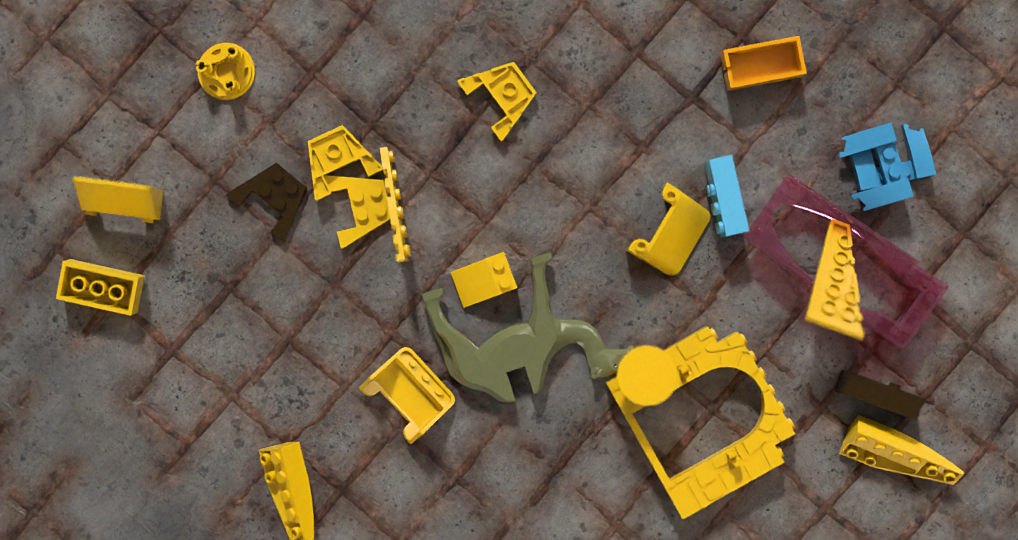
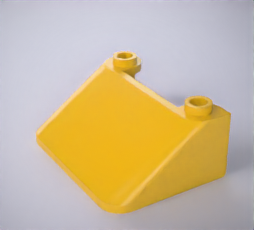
M73 177L80 208L85 211V215L97 216V212L139 217L142 218V222L154 223V220H160L164 190L145 185Z
M666 183L662 187V196L672 206L651 242L637 239L627 247L626 251L663 273L674 276L680 272L710 221V213L679 189Z
M408 347L401 348L359 387L366 396H374L380 391L409 422L404 428L403 435L410 444L423 435L455 402L453 393L418 355Z

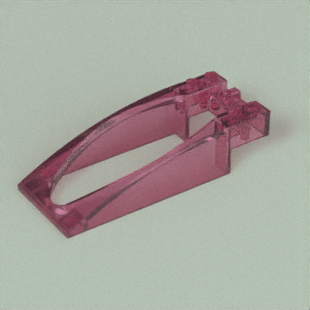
M788 173L743 237L812 289L814 280L798 266L778 238L772 224L773 211L778 207L791 206L813 212L830 220L835 219L849 224L853 233L867 242L884 258L899 280L918 293L899 322L885 314V309L876 312L859 307V313L862 316L861 324L898 350H905L949 286L919 267L918 264L920 262Z

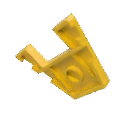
M515 62L457 81L467 96L484 84L507 115L491 127L501 142L537 93Z
M343 125L308 141L316 201L332 194L324 176L350 163L360 160L368 177L383 171L382 165L373 158Z
M324 176L331 193L344 189L348 190L356 227L337 232L341 249L390 220L388 195L384 180Z

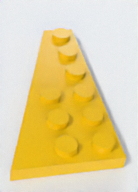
M388 147L380 148L383 172L386 175L385 187L387 193H389L387 200L392 230L396 231V234L393 235L396 250H399V254H396V259L398 262L409 261L408 257L411 256L410 246L406 245L405 238H408L407 228L405 225L402 226L401 219H405L403 207L399 206L398 200H401L400 189H396L395 181H398L397 172L392 169L391 164L395 162L393 151H389Z
M831 219L828 224L805 320L862 340L864 332L861 329L862 316L859 313L858 303L860 300L857 277L853 266L855 261L851 250L853 245L850 225Z

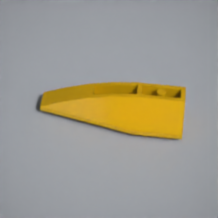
M860 415L849 426L839 452L841 455L874 468L954 485L964 475V471L926 445L893 428Z
M299 441L260 449V462L264 469L265 481L289 539L314 540L312 495Z

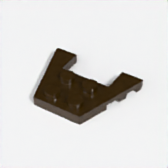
M275 163L228 192L226 196L238 206H241L252 192L258 195L282 215V218L270 232L285 243L307 187L282 166Z

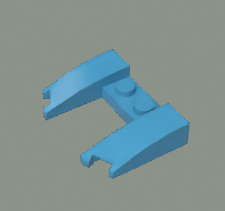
M892 123L841 138L846 143L844 152H839L838 154L839 158L875 148L886 184L850 195L853 201L856 198L861 200L865 205L862 209L863 211L914 197L909 179L905 177L895 144L897 140Z
M907 124L902 125L909 161L901 162L905 177L909 180L936 175L924 130L920 128L919 131L908 129L909 125ZM871 149L850 155L857 191L886 185L881 168L875 167Z

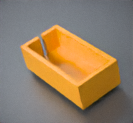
M800 36L726 49L720 53L723 71L727 70L724 74L727 91L800 78L807 74Z

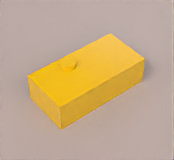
M73 259L65 260L62 262L56 299L132 316L138 313L145 275Z

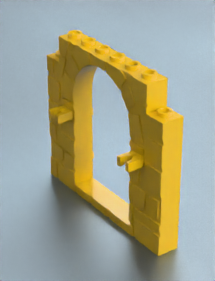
M705 326L663 350L671 357L676 366L677 382L674 390L712 369L733 367L751 377L761 391V413L756 425L746 436L670 479L633 413L642 409L645 405L636 404L623 394L619 387L617 376L606 382L682 519L784 463L782 459L784 453L779 446L776 447L775 445L795 434L793 431L795 426L792 420L785 417L783 412L786 410L783 404L775 399L774 395L776 392L771 384L768 385L764 378L767 376L761 367H757L755 363L757 358L752 350L748 351L745 346L747 340L742 333L739 335L738 332H733L723 339L716 341L718 336L714 329H709L708 326Z

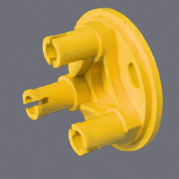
M220 43L214 45L196 62V70L198 71L201 86L208 94L217 99L233 100L239 98L250 89L255 78V66L251 56L245 49L236 44Z
M641 346L631 350L623 357L618 367L617 379L621 391L629 400L639 405L650 406L663 402L671 395L677 382V370L673 360L666 352L653 346Z

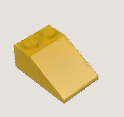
M504 252L450 272L463 308L517 288Z

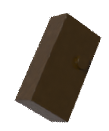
M846 370L841 371L834 390L835 392L914 420L918 419L925 399L900 390L901 386L890 382L889 385Z

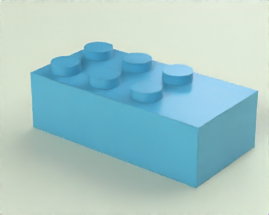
M732 155L708 160L704 163L709 184L706 186L708 196L712 197L713 204L710 206L712 215H716L717 223H715L716 233L720 234V237L749 231Z

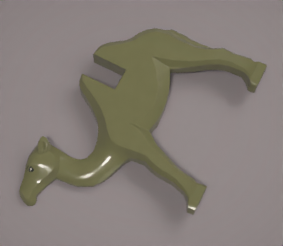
M551 252L529 259L534 285L532 311L528 322L517 323L498 331L479 347L455 329L443 315L439 304L440 298L445 292L443 287L421 294L427 313L432 321L434 334L442 350L449 375L460 384L471 389L484 391L496 400L504 403L516 401L507 372L525 367L533 393L536 395L543 388L551 358L558 350L568 344L577 343L583 347L591 369L592 379L604 378L616 373L623 357L635 349V347L630 345L626 349H606L599 333L589 323L582 320L557 319L553 316L549 308V293L545 281V267L553 257Z

